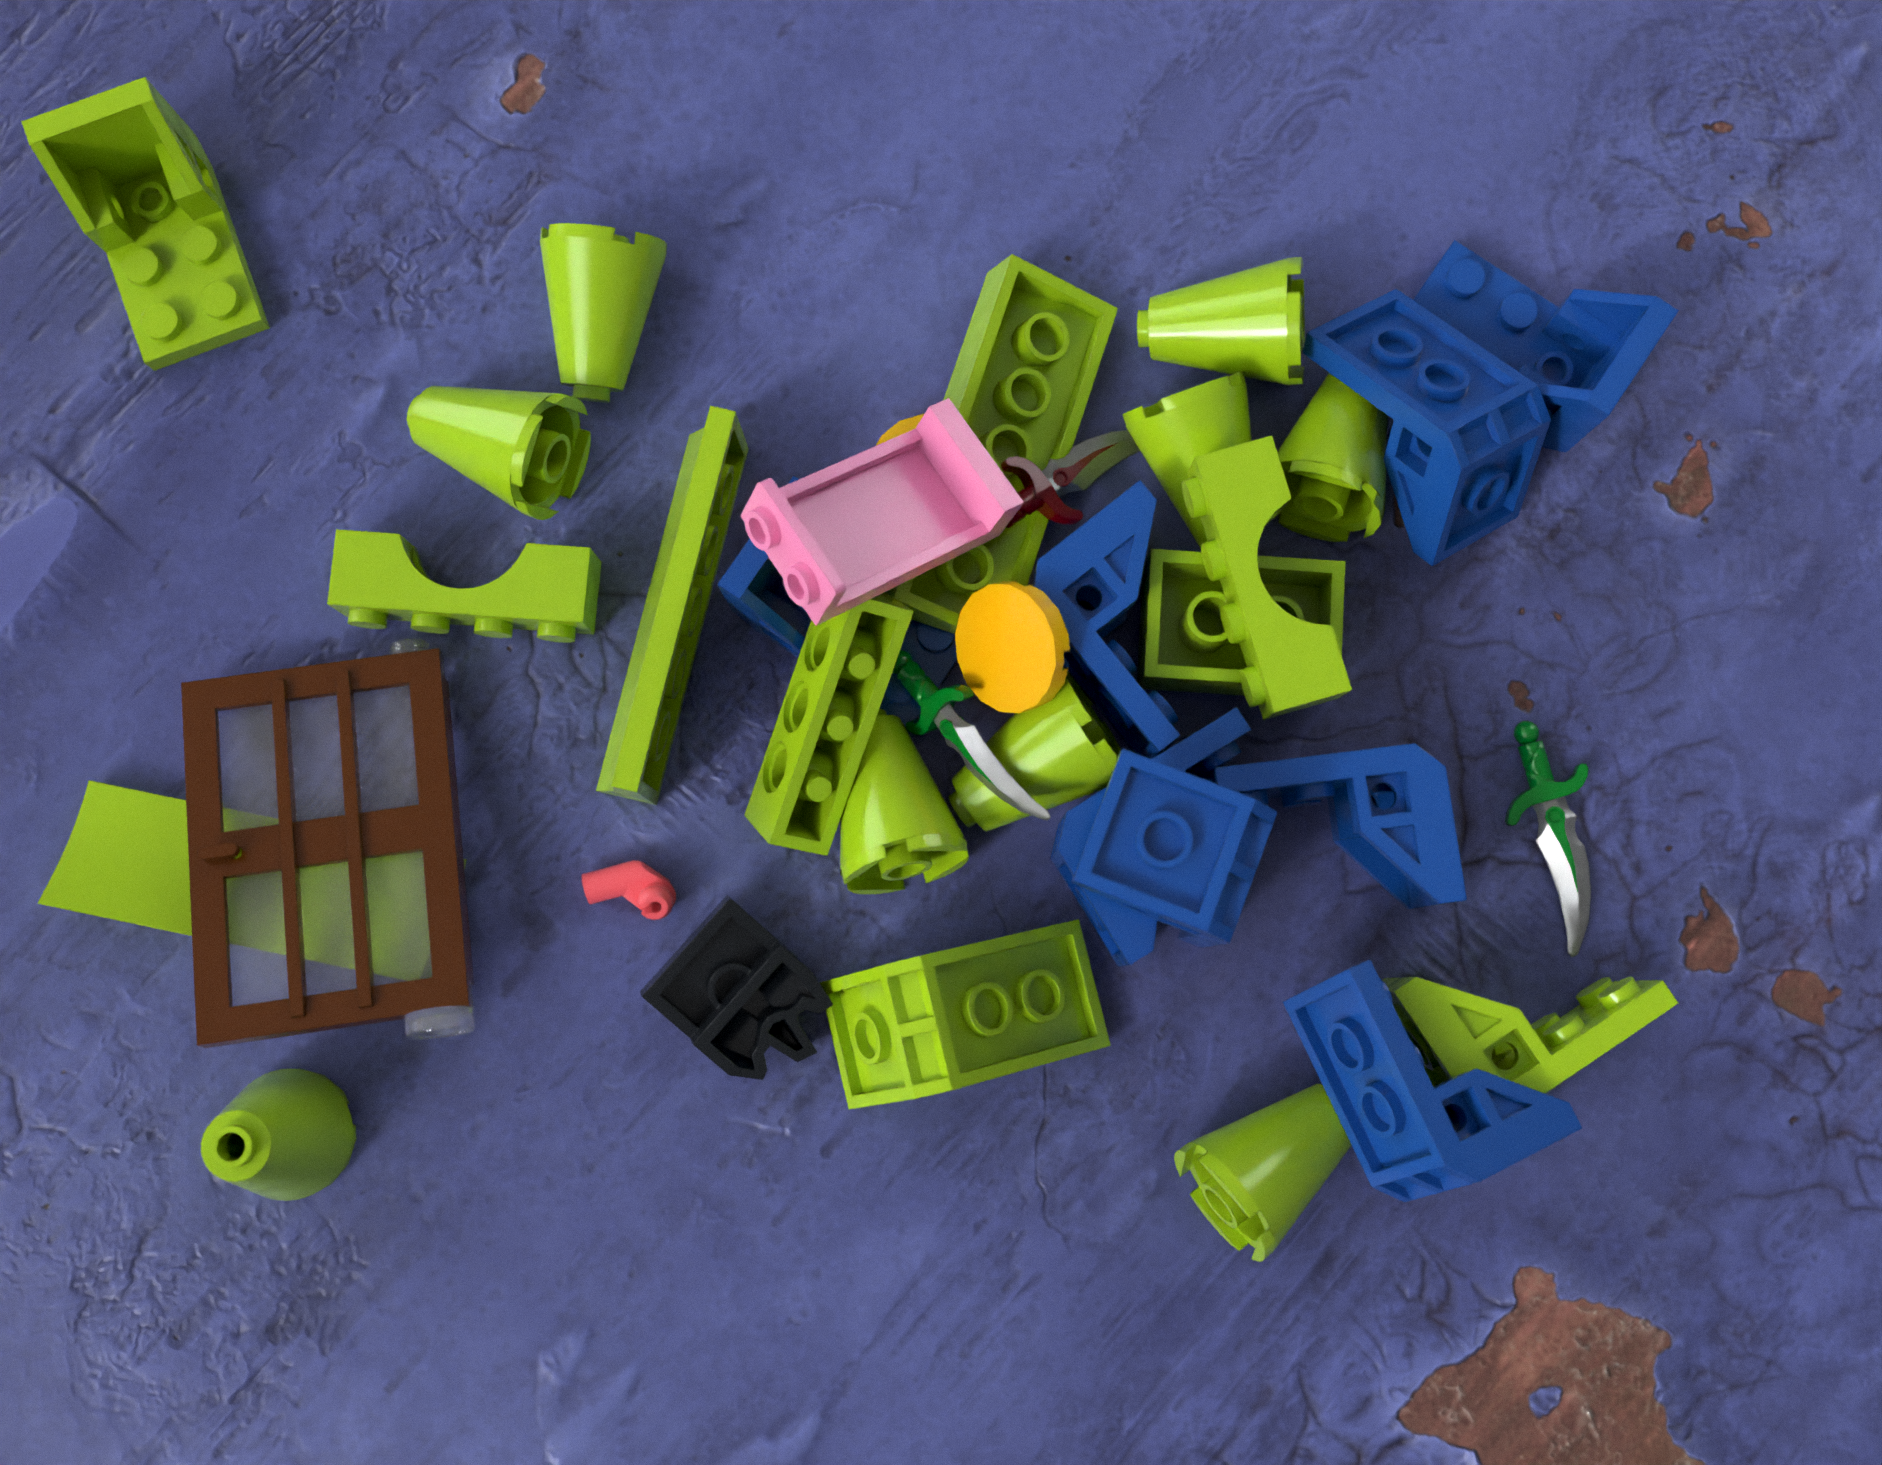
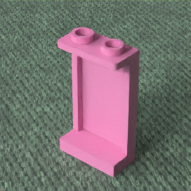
M947 398L929 406L917 427L911 431L781 488L776 485L772 478L757 483L740 517L745 522V528L752 543L758 549L765 551L782 576L789 597L797 605L805 609L813 623L817 626L998 537L1023 505L1024 501L952 401Z

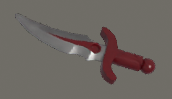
M1128 430L1109 432L1086 439L1073 446L1069 454L1064 458L1049 459L1047 467L1042 471L1026 458L1014 456L1008 457L1003 461L1001 469L1017 475L1024 489L1017 492L1024 503L1005 529L1012 527L1023 520L1026 515H1030L1035 511H1039L1046 518L1064 525L1076 524L1083 518L1082 511L1068 507L1062 502L1060 497L1069 492L1086 491L1101 475L1116 464L1140 452Z

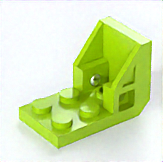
M146 77L21 121L30 147L86 236L106 252L139 350L147 366L156 371L270 328L214 169L196 134Z
M1079 919L916 956L820 982L833 1003L831 1007L826 1009V1014L849 1110L918 1099L952 1091L1111 1046Z
M1630 976L1620 981L1612 982L1610 977H1605L1580 991L1575 996L1580 1005L1562 1017H1559L1554 1012L1530 1025L1519 1008L1418 977L1382 979L1391 992L1393 1006L1410 1041L1419 1049L1423 1057L1425 1071L1433 1087L1456 1075L1477 1068L1546 1094L1678 1004V1001L1663 980H1635Z

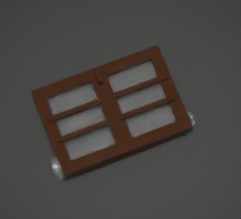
M404 639L390 645V655L181 683L197 1046L212 1048L405 1019L406 1037L410 1039L451 1037L465 1034L475 1029L472 994L474 976L449 683L445 676L444 655L439 648L429 649V643L425 640Z

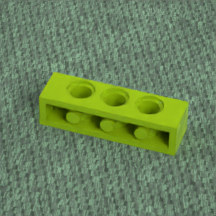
M886 592L817 626L812 620L810 622L744 814L768 844L828 856L914 612Z

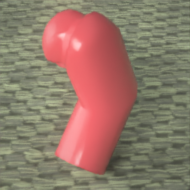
M632 860L582 874L584 893L590 905L622 896L642 910L641 915L647 919L660 920L667 917L676 901V891L670 880L643 861Z

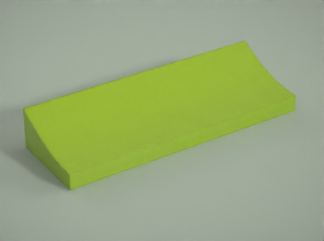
M1013 254L986 274L943 400L949 398L1000 469L1001 463L1008 457L1018 456L1030 460L1042 471L1047 467L1049 459L1064 458L1073 447L1118 308ZM1001 469L1016 492L1024 489L1022 481L1017 475ZM1039 511L1026 515L1023 520L1010 528H1006L998 537L886 591V593L914 611L911 620L955 634L960 611L974 592L989 584L1002 581H1016L1023 586L1028 585L1049 519Z
M710 406L705 427L689 434L596 788L598 792L657 805L749 449L736 411Z
M89 780L67 845L37 904L192 936L186 800ZM223 808L224 832L279 824L278 819ZM240 848V853L238 854V856L234 857L235 859H237V858H239V857L241 856V854H242V849H241V848ZM423 851L365 859L374 975L403 981L431 978L432 964ZM464 859V870L467 859ZM348 862L299 868L305 960L355 970ZM282 872L226 879L230 944L286 956Z

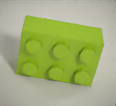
M1151 549L1144 562L1137 682L1143 689L1245 696L1240 681V669L1247 666L1239 642L1231 644L1225 634L1220 615V607L1227 604L1220 579L1216 581L1209 579L1201 552ZM1257 556L1260 577L1272 599L1283 610L1296 618L1310 623L1332 625L1342 655L1346 561Z

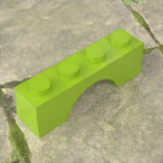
M1272 435L1195 457L1187 472L1188 479L1182 481L1183 498L1192 519L1200 517L1207 537V542L1201 543L1203 563L1211 581L1220 579L1227 602L1226 605L1220 607L1221 620L1229 642L1231 644L1239 642L1247 667L1240 669V681L1249 706L1251 708L1259 706L1262 718L1266 720L1339 699L1352 691L1332 625L1310 623L1292 616L1272 599L1260 577L1257 556L1261 534L1265 525L1279 515L1292 499Z
M336 529L327 605L348 617L347 623L349 625L361 628L386 629L387 620L411 621V629L426 633H449L450 624L474 626L475 634L486 637L511 638L513 629L536 630L537 638L541 640L571 643L575 642L576 633L592 635L595 633L602 562L590 547L526 543L517 561L506 573L496 580L474 588H451L431 581L422 566L417 548L400 534Z

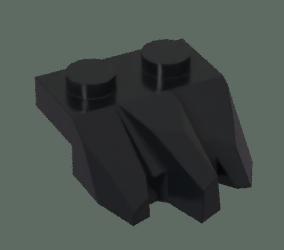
M728 895L640 991L641 997L691 1039L692 1044L730 1076L760 1080L764 1079L767 1072L764 1053L770 1046L796 1062L817 1053L799 1024V1014L804 1010L820 1014L833 1005L813 972Z

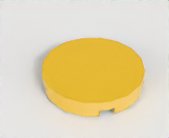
M1016 581L992 583L970 596L960 611L955 631L957 661L967 685L981 702L999 712L1023 713L1052 701L1065 684L1068 668L1063 669L1064 653L1070 651L1069 634L1059 609L1042 590L1032 585L1023 586Z

